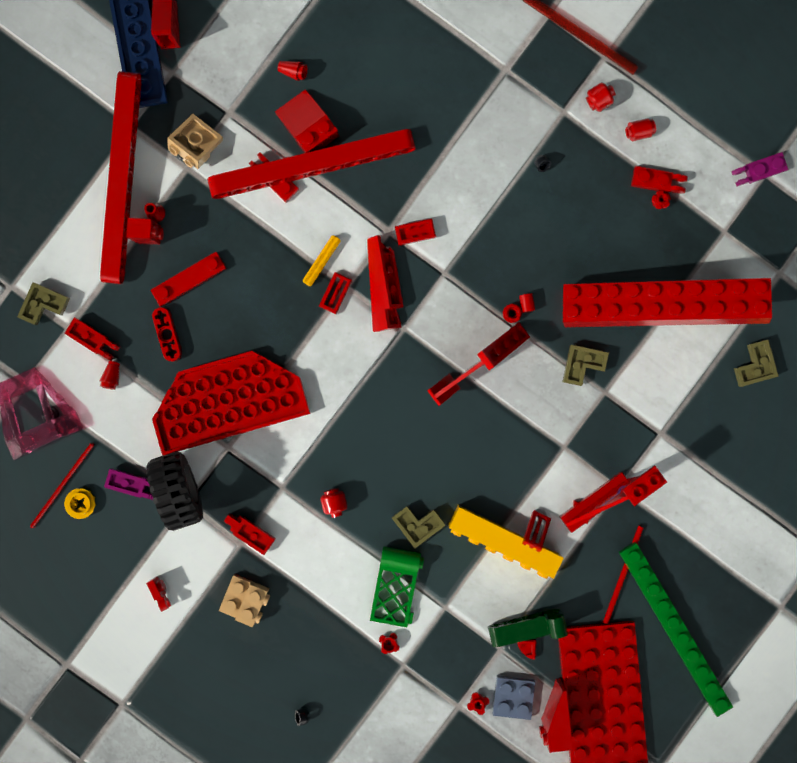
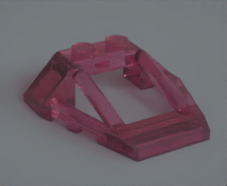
M36 368L29 369L0 383V409L3 434L13 460L28 455L33 450L61 437H67L84 429L74 408L67 404L61 394L54 390L48 380ZM36 388L47 422L21 433L12 399ZM46 392L64 416L54 419Z

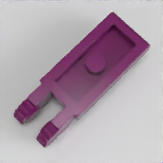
M783 152L746 164L731 172L732 175L746 172L747 178L740 179L735 183L736 187L786 172L789 169Z
M113 468L109 469L104 485L105 488L153 500L152 493L144 492L145 487L149 486L147 478Z

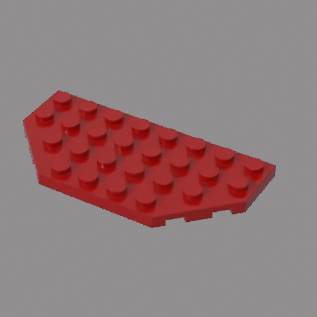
M249 351L179 371L174 378L172 386L164 396L158 411L154 414L152 422L163 456L311 413L301 378L260 354Z

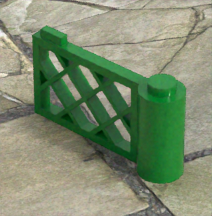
M383 546L370 621L406 628L408 624H412L414 612H410L417 573L419 569L423 568L424 557H421V553ZM383 570L392 572L394 578L386 583L382 577ZM405 574L412 575V582L405 586L400 577ZM397 580L402 589L393 593L388 585ZM386 587L391 596L383 601L378 594L379 591ZM405 591L409 599L401 604L396 596ZM394 598L399 606L390 612L385 603ZM381 606L388 613L383 617L375 616V610ZM401 609L405 614V620H396L393 614Z

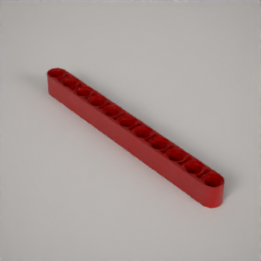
M119 71L117 74L100 280L103 283L123 284L125 277L128 238L126 237L127 219L130 218L141 93L140 73Z
M404 129L208 177L207 181L211 197L213 199H220L414 151L416 147L411 129Z

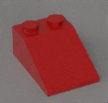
M306 90L275 111L304 153L320 150L339 137L336 127Z
M556 679L541 718L542 726H539L540 738H542L543 745L547 746L549 753L573 750L567 691L560 679Z

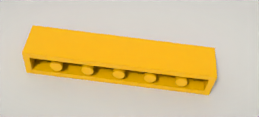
M460 505L457 506L448 524L451 533L459 537L461 535L469 537V542L475 545L481 543L486 546V550L494 554L497 551L503 554L502 557L510 562L516 560L520 562V566L530 571L532 568L538 571L537 574L545 579L548 576L554 579L564 559L561 554L544 546L540 552H537L536 548L531 549L528 544L523 545L524 536Z

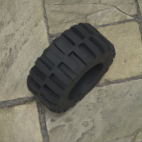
M175 451L151 459L147 463V479L154 504L160 519L164 522V526L168 530L175 531L199 523L203 518L201 497L191 467L184 454Z

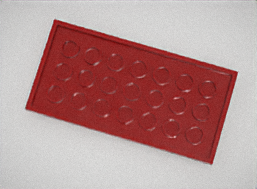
M624 621L567 627L568 635L559 638L558 642L562 683L567 691L573 750L569 751L570 763H648L635 622Z

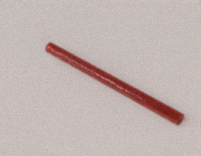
M523 0L524 3L630 74L634 75L639 66L542 1Z

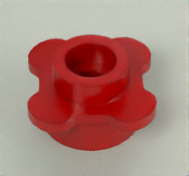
M395 633L379 637L383 654L399 650L400 646L397 644V635Z
M475 692L471 695L472 697L470 703L467 704V708L470 711H476L479 715H483L486 705L489 704V699Z

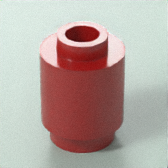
M645 118L629 122L625 129L627 138H630L632 142L650 138L656 133L655 121Z

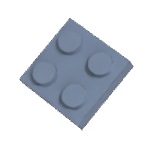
M497 675L493 716L531 720L535 680Z

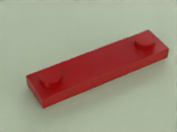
M214 252L150 291L159 306L163 307L227 268L219 254Z

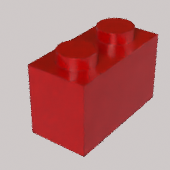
M127 219L126 237L138 244L160 245L164 237L161 225L152 219Z

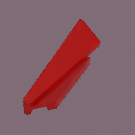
M376 235L367 239L372 326L373 332L402 328L397 309L403 308V301L394 251L390 246L385 247L381 242V236Z

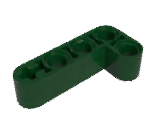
M560 609L547 610L488 626L493 647H502L550 635L552 639H559L568 635L564 614Z

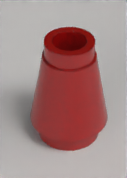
M279 61L278 72L297 81L305 80L308 68L303 62Z
M147 203L144 210L148 219H152L155 222H160L164 219L165 209L162 205L158 203Z
M108 361L99 380L101 382L100 387L110 390L116 389V386L119 385L120 363Z

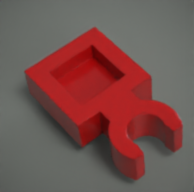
M157 576L146 584L154 601L157 600L158 607L162 612L168 609L171 603L165 595V583Z

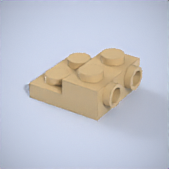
M192 114L168 137V149L174 156L179 154L184 158L183 161L188 167L192 168L194 166L199 169L210 158V153L223 141V137Z
M234 574L219 611L235 617V620L253 627L255 623L259 624L263 613L260 610L269 601L270 595L267 593L270 588Z

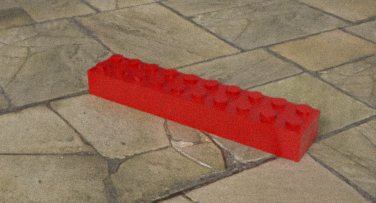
M771 278L563 284V324L565 327L769 324L772 319Z

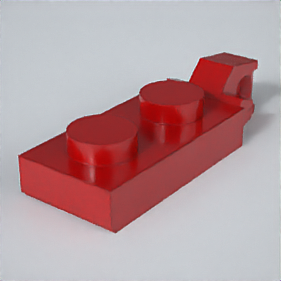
M229 513L224 520L225 523L231 526L230 531L233 532L234 536L262 555L266 554L276 539L245 517L239 516L237 518Z

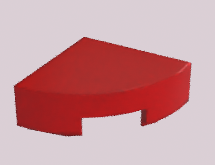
M536 639L518 642L517 645L520 651L526 657L535 660Z

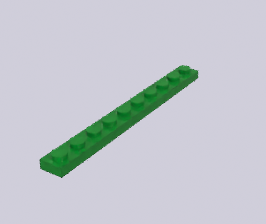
M633 542L620 550V556L714 715L719 717L732 709L733 706L637 543Z

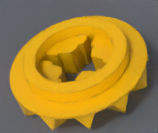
M84 488L74 489L65 498V510L73 518L84 519L93 513L96 506L95 497L91 494V491ZM83 498H85L83 502L85 507L82 506L76 509L79 504L77 500H82Z

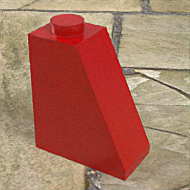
M153 0L151 35L161 49L181 48L176 0Z

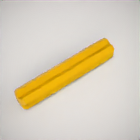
M334 235L330 237L303 278V283L310 287L313 285L339 245L340 239Z

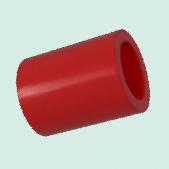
M532 293L520 295L522 313L535 311Z

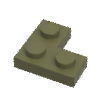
M32 282L17 317L38 325L45 309L63 316L70 298Z
M769 340L748 344L747 347L752 363L734 368L739 387L778 377Z
M570 345L562 382L582 386L586 368L605 372L609 353Z
M405 506L392 516L394 522L414 548L445 526V523L434 509L419 521L408 506Z

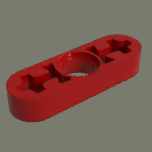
M162 307L156 308L152 313V319L163 356L168 361H178L182 356V350L171 312ZM160 312L166 314V317H164L165 324L169 323L170 326H163L160 328V325H163V321L161 319H158V316H160ZM166 329L172 332V337L169 340H165L162 337V333ZM175 342V344H171L172 349L177 351L174 354V358L168 355L171 349L170 346H165V343Z

